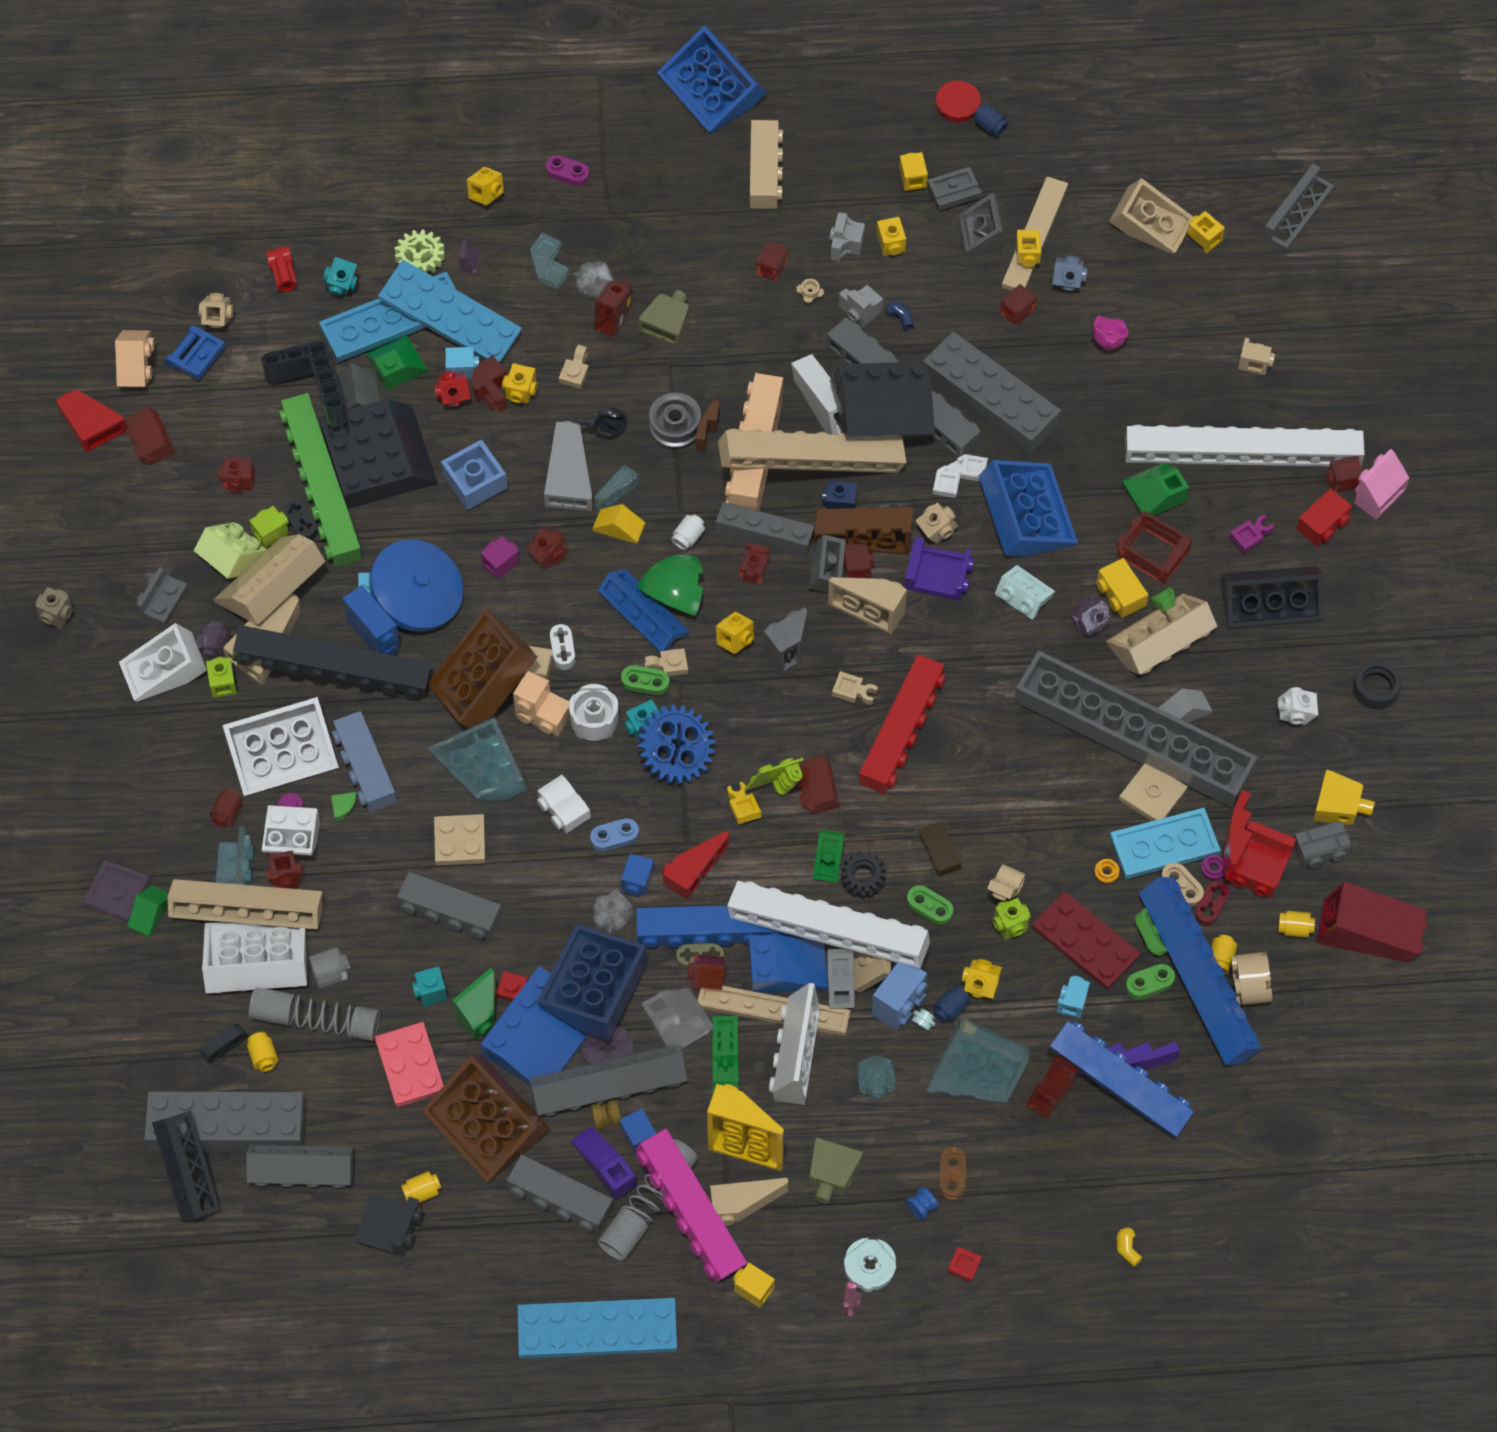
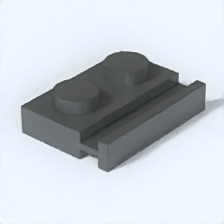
M970 167L927 180V186L935 203L938 205L939 211L982 198V191L979 189Z

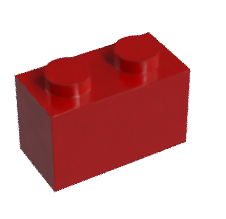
M1329 489L1299 517L1296 530L1318 547L1323 541L1328 542L1334 536L1335 530L1338 527L1343 528L1350 521L1352 505L1332 489Z

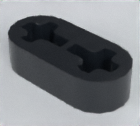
M299 500L289 501L285 505L284 512L295 535L300 534L310 540H314L317 536V526L306 506ZM292 510L299 511L300 517L297 518L295 513H292ZM303 524L306 526L307 529H310L309 533H306V531L302 530Z
M234 1024L205 1043L200 1049V1053L208 1063H212L240 1045L246 1039L247 1034L239 1024Z

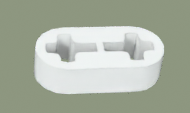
M564 624L555 625L550 631L553 661L558 669L567 670L573 667L575 663L572 632ZM559 633H563L564 643L559 642ZM561 651L566 652L567 661H562Z

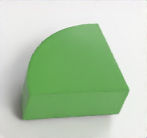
M1169 587L1153 596L1151 601L1153 606L1166 612L1176 603V596L1174 590Z
M356 792L331 796L335 821L344 819L355 807L357 801Z

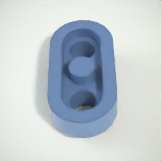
M628 818L597 826L590 835L591 845L595 850L605 852L633 844L639 837V827L634 820ZM628 827L631 830L624 832L622 829ZM601 834L607 835V837L604 839H601L598 836Z

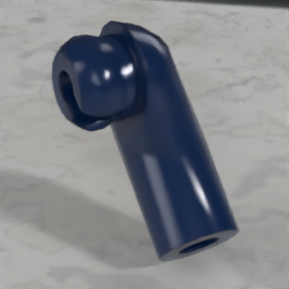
M891 301V304L886 306L888 315L894 316L897 314L900 316L904 330H911L915 327L911 311L899 301Z

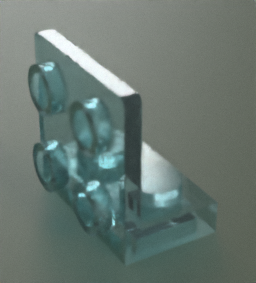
M245 826L239 827L238 843L219 842L216 883L238 885L251 883L252 870L249 868V860H253L254 849L251 846V836L247 835Z

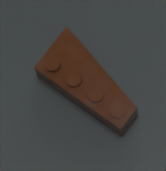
M913 507L818 509L814 544L822 535L846 540L845 549L909 556Z

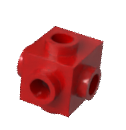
M447 371L442 373L441 377H436L438 384L434 385L436 399L441 398L443 405L457 406L461 404V401L471 399L464 372L455 373V371Z

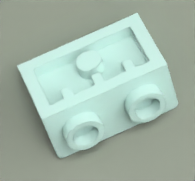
M1018 565L1001 577L995 591L998 597L1030 619L1036 617L1039 608L1052 599L1055 593L1053 589Z

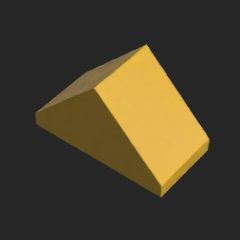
M623 504L600 509L593 526V531L638 544L645 527V522Z

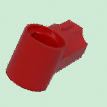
M289 246L266 251L270 271H273L278 291H283L284 293L292 291L297 287V281L292 268L293 262Z

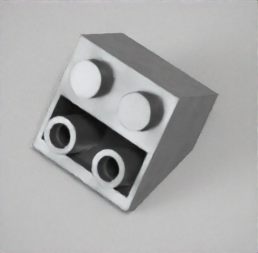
M805 607L799 611H792L785 619L778 623L770 624L764 630V654L779 675L800 664L807 635V610Z

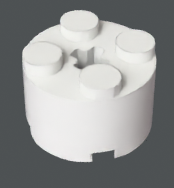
M589 684L581 687L580 691L571 697L569 702L570 723L578 738L599 741L613 736L619 723L618 701L614 693L612 694L603 685Z

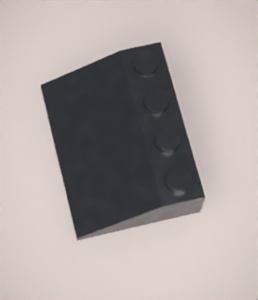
M925 361L837 365L830 378V384L846 439L925 437L935 435L931 379Z

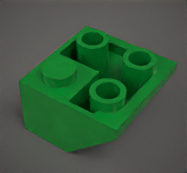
M1166 463L1159 464L1122 480V484L1144 519H1148L1187 501L1188 484L1177 468Z

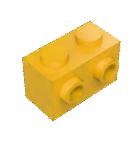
M1124 558L1098 571L1097 587L1102 594H1106L1111 609L1114 612L1117 611L1121 618L1147 606L1148 593Z

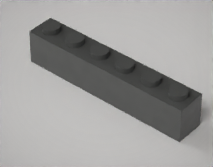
M679 1044L529 1078L537 1114L544 1116L554 1115L557 1111L564 1109L576 1110L581 1108L582 1105L590 1103L602 1104L607 1099L616 1097L621 1099L628 1098L633 1093L653 1092L659 1087H676L682 1082L688 1081L683 1054Z

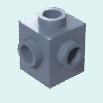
M1076 256L1056 257L1053 285H1061V288L1065 290H1075V287L1080 288L1081 281L1086 282L1087 268H1083L1084 261H1080V258Z

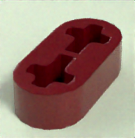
M1214 881L1207 886L1195 912V919L1201 926H1211L1218 919L1229 894L1226 884ZM1220 890L1221 895L1217 897L1216 901L1212 900L1213 893ZM1208 906L1211 907L1210 915L1204 918L1202 916L1203 912H1206Z

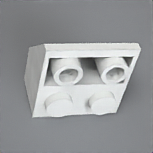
M268 805L262 852L312 855L317 845L320 819L318 809Z

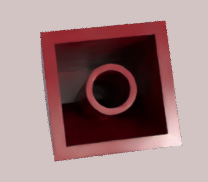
M1343 882L1324 898L1316 943L1409 963L1419 956L1423 950L1424 943L1421 940L1422 934L1427 927V920L1425 919L1426 909Z

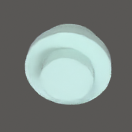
M921 1009L920 1012L916 1010L913 1012L914 1017L911 1020L913 1023L926 1031H929L931 1027H935L936 1023L932 1021L934 1019L932 1014L924 1009Z

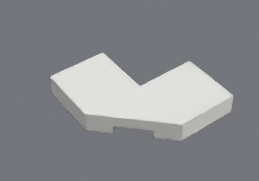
M964 454L950 465L941 467L936 473L933 494L956 498L960 478L980 482L979 475L987 467L988 458Z

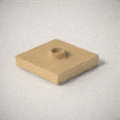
M1144 764L1121 793L1119 800L1149 820L1155 821L1166 818L1188 787L1175 778Z
M853 951L854 991L861 993L885 979L891 972L890 960Z

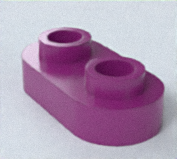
M560 155L552 156L546 161V173L553 179L574 186H582L589 181V168L584 163Z

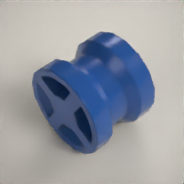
M924 1187L917 1190V1195L906 1200L908 1208L920 1220H924L930 1210H935L938 1207V1202L934 1196Z

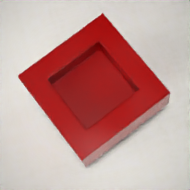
M503 971L496 997L513 1001L527 983L528 977Z
M958 1247L947 1273L972 1283L982 1256Z

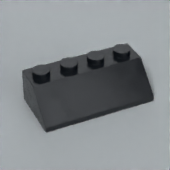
M1317 566L1222 574V597L1228 628L1324 620L1323 574Z

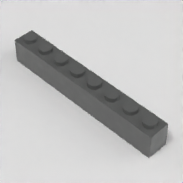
M847 317L827 333L826 346L846 364L899 362L890 351L884 350L874 337H869L857 323L851 322ZM932 390L935 435L932 437L956 458L968 454L980 442L981 431L974 422H969L963 417L959 409L950 406L941 394L935 393Z

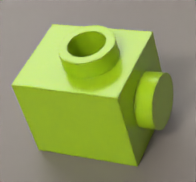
M274 506L260 511L256 517L249 520L252 533L264 548L274 544L280 537L289 534L287 528L289 521L282 511L278 512Z
M218 657L211 661H206L212 697L237 694L231 658Z

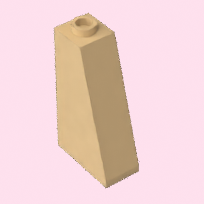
M291 593L258 625L248 621L244 626L290 635L301 613L299 598L294 593ZM235 635L223 647L225 658L230 657L231 663L263 685L271 670H265L261 666L252 664L244 666L236 661H232Z

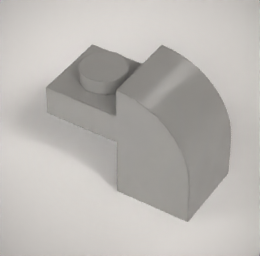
M827 949L829 1009L854 1008L853 951L848 949Z

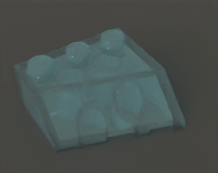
M495 717L428 747V750L477 800H505L527 790Z
M961 1017L938 1060L926 1092L935 1093L940 1091L947 1092L953 1096L961 1094L975 1096L976 1099L1007 1103L1029 1062L1030 1049Z

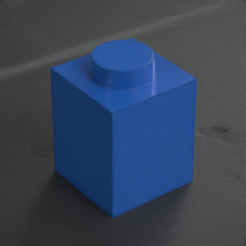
M630 854L621 878L622 890L632 896H646L654 873V860Z
M643 1109L620 1119V1130L634 1155L637 1153L635 1148L640 1143L656 1135Z

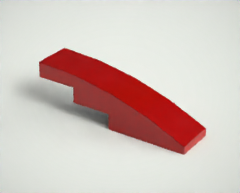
M1244 790L1241 791L1234 807L1225 837L1223 861L1225 879L1228 881L1231 880L1253 834L1246 830L1252 813L1245 810L1251 793Z

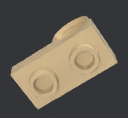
M1002 864L996 878L991 879L987 889L993 891L992 895L1006 901L1007 898L1011 899L1019 895L1026 874Z

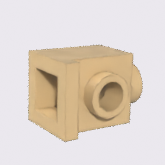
M1245 338L1238 369L1266 375L1267 367L1273 366L1275 354L1271 353L1272 347H1267L1260 343H1249L1250 339Z

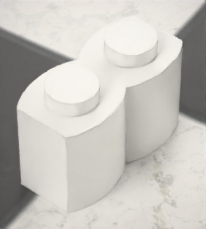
M563 775L537 790L539 797L537 799L538 805L544 812L548 810L552 815L551 821L558 830L562 828L567 834L591 818L589 808Z

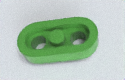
M631 665L626 667L621 674L622 685L629 691L662 695L669 689V676L663 670ZM631 679H637V680H638V681L635 682V683L630 682ZM655 683H660L661 686L656 687V686H654V684H655Z
M915 886L909 890L907 904L911 910L937 925H945L951 921L953 906L947 899L925 886ZM922 899L924 902L919 904L915 900ZM942 911L945 915L938 916L936 913Z
M1144 908L1135 916L1136 926L1141 932L1148 950L1152 954L1163 956L1168 950L1147 909Z
M1165 964L1152 966L1130 975L1127 979L1126 991L1130 997L1137 1000L1153 996L1172 987L1175 973L1170 966ZM1164 973L1167 977L1160 978L1158 974ZM1140 981V982H1142L1144 985L1141 986V987H1138V986L1135 984V982Z

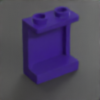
M915 537L905 577V589L961 601L962 593H967L970 579L966 578L967 572H972L975 558H971V549H966V553L961 554L924 546V539Z

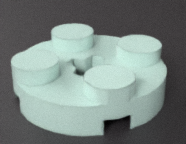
M860 1239L854 1242L847 1250L844 1260L845 1274L854 1286L861 1288L865 1292L881 1289L890 1283L895 1274L896 1258L894 1251L882 1240ZM865 1260H875V1269H866Z

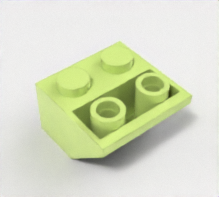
M234 522L206 527L194 549L199 556L227 579L238 577L267 550L260 544L257 538L248 535L241 525Z

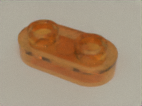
M949 1147L942 1152L940 1158L939 1189L944 1197L957 1199L965 1191L966 1155L957 1147ZM955 1160L958 1164L951 1166L948 1162ZM954 1184L957 1188L950 1190L947 1186Z

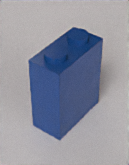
M361 585L342 598L346 620L372 651L394 655L400 648L397 626L364 586Z

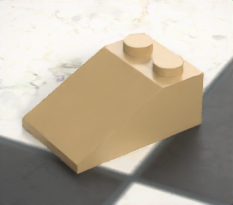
M1140 178L1128 186L1109 222L1131 237L1175 254L1188 231V223L1193 216Z
M831 577L829 580L828 605L892 635L905 614L907 589L898 582H891L886 579Z

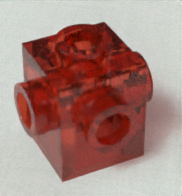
M240 456L224 457L223 466L218 468V480H222L224 490L232 492L240 490L252 491L255 473L252 458H242Z
M544 527L535 533L533 540L525 548L540 564L550 568L555 562L560 561L564 557L565 551L569 547L565 544L564 540L566 538L557 529L552 531Z
M293 850L269 854L270 867H265L268 882L273 881L276 888L292 889L299 886L298 877L303 875L300 861L295 862Z

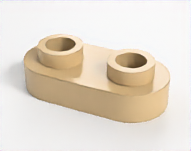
M1179 863L1166 865L1163 868L1161 877L1176 876L1178 878L1176 881L1181 887L1185 900L1191 907L1197 906L1204 894L1201 884L1183 865ZM1191 893L1194 895V898H1188L1186 894Z

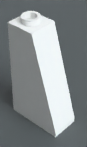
M812 354L792 362L794 381L824 431L832 435L844 433L828 374Z

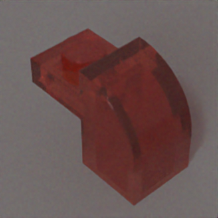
M493 355L476 366L472 374V386L477 402L484 399L490 408L494 407L500 413L507 409L505 395L499 390L502 387L505 375H507V370Z
M1058 1055L1053 1060L1045 1077L1035 1086L1026 1105L1045 1118H1048L1070 1091L1079 1068Z

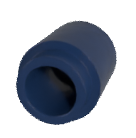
M989 104L981 105L974 114L976 117L975 123L990 135L999 137L1008 126L1006 118Z
M955 986L953 989L949 988L933 1005L935 1010L933 1012L934 1016L942 1023H952L968 1006L970 1001L969 995L959 986Z

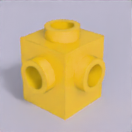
M483 167L467 179L469 199L488 205L504 193L502 173L490 168Z
M512 364L509 376L505 375L502 389H505L506 399L515 403L529 404L531 395L535 396L538 386L535 368Z
M737 612L723 619L722 622L716 625L717 645L736 654L754 640L753 621Z
M984 959L973 960L970 968L965 967L962 981L966 982L964 991L969 992L974 997L982 998L985 996L993 999L997 991L1002 967L992 965L990 961Z

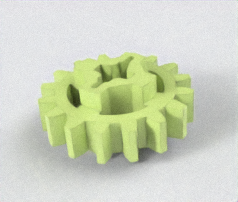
M412 230V236L405 233V240H398V246L395 247L396 263L400 264L402 260H405L426 273L429 270L435 273V266H442L441 260H445L444 244H441L440 237L434 238L433 232L425 235V230H421L420 234Z

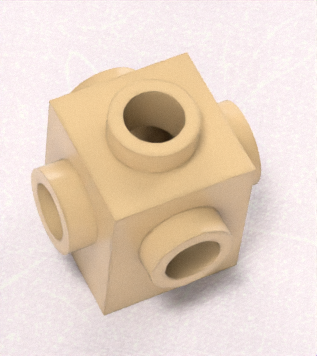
M211 293L210 296H207L199 304L201 324L209 325L212 328H221L233 318L234 307L230 305V298L224 297L221 293ZM215 307H220V312Z
M939 503L926 508L924 514L915 520L926 536L936 544L942 539L951 536L954 529L958 527L954 521L956 517L954 512L948 506L944 508Z

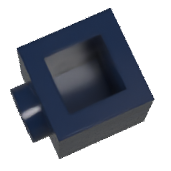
M829 481L828 490L823 489L822 503L826 504V509L855 508L857 483Z

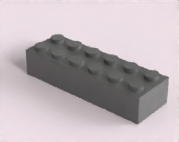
M952 332L923 360L926 362L933 385L1029 455L1060 425L1061 410L955 332Z
M148 1092L145 1142L148 1151H160L152 1122L187 1111L192 1113L203 1151H247L250 1144L303 1145L305 1120L303 1092ZM184 1118L175 1121L178 1132L185 1135L187 1127ZM188 1144L184 1151H194L193 1147Z

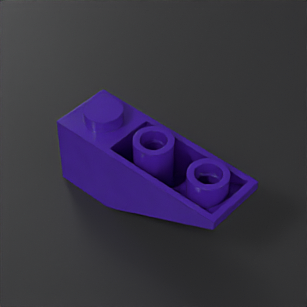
M590 1127L571 1140V1143L615 1201L636 1187V1175L623 1158L593 1127Z

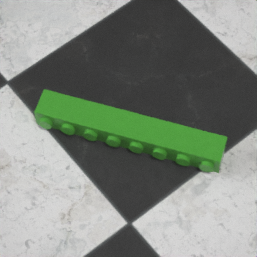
M306 393L281 400L283 410L279 411L282 424L287 423L289 429H286L285 432L288 442L294 443L295 446L292 449L295 463L300 462L301 464L298 472L301 481H306L308 486L304 488L307 500L313 501L314 504L311 507L313 518L315 521L319 520L321 525L317 527L321 541L326 540L327 546H324L327 560L332 559L335 568L362 560L361 549L309 394Z

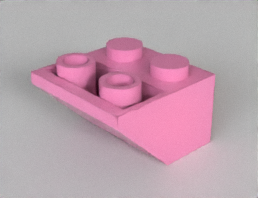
M1390 449L1385 455L1380 454L1374 461L1373 467L1370 470L1365 469L1358 478L1360 483L1355 490L1356 498L1354 503L1377 520L1406 490L1409 476L1393 450Z

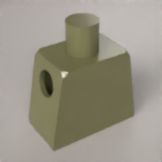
M676 290L672 297L659 294L639 317V332L679 348L690 316L689 305L684 303L687 295L680 290Z
M816 1138L809 1185L818 1188L814 1197L815 1200L828 1204L832 1193L841 1196L845 1195L863 1162V1152Z

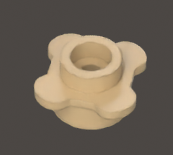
M806 279L801 285L797 286V293L803 296V301L806 303H811L813 299L824 295V290L819 288V283L815 279Z

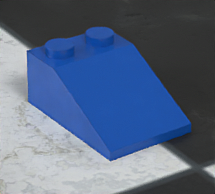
M781 935L749 936L753 992L764 994L796 992L809 983H814L816 990H828L824 943Z

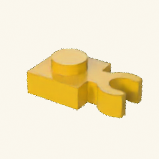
M740 782V791L738 792L733 791L731 786L727 787L728 797L731 799L729 800V806L738 824L761 818V810L753 793L746 795L744 790L746 785L743 782Z

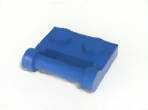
M192 325L187 331V336L172 354H168L164 361L169 367L177 368L189 376L200 380L226 346L224 341ZM195 340H198V342L194 345V347L190 350L186 357L183 360H181L180 358L191 346V344Z

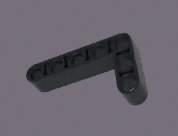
M315 341L268 352L262 356L261 362L266 381L277 383L313 374L328 425L338 427L347 422L348 417L344 398L328 345L325 342Z

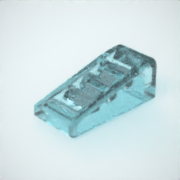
M626 465L622 466L595 496L596 510L600 511V509L606 508L634 490L639 485V475Z

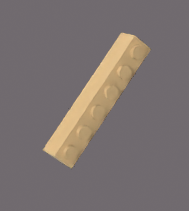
M173 879L168 894V916L172 918L318 929L323 912L322 891Z

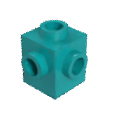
M335 257L332 267H326L323 280H326L324 288L329 289L330 293L337 296L347 295L349 289H354L357 277L353 276L357 264Z

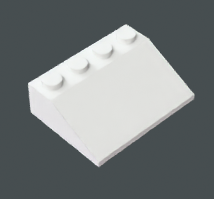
M318 697L222 725L244 796L339 768Z
M233 922L205 923L202 971L206 993L254 990L256 987L273 989L307 986L306 928Z
M809 983L790 995L787 1005L782 1006L781 1020H784L783 1029H779L777 1044L781 1045L779 1053L774 1055L773 1068L777 1069L776 1075L771 1077L769 1092H773L775 1101L805 1105L820 1014V1005L814 983Z

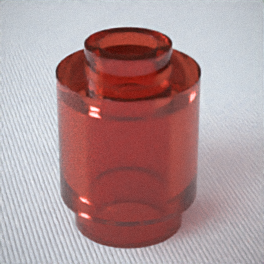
M224 789L223 792L219 793L209 814L214 824L220 827L232 825L242 804V797L238 792L232 789Z

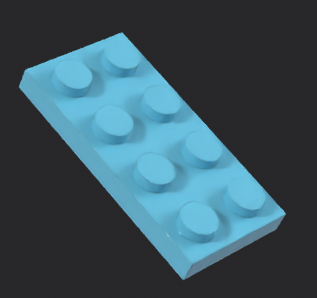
M1205 808L1110 832V839L1125 880L1163 870L1168 864L1179 863L1183 865L1205 859L1211 855H1220L1221 851Z

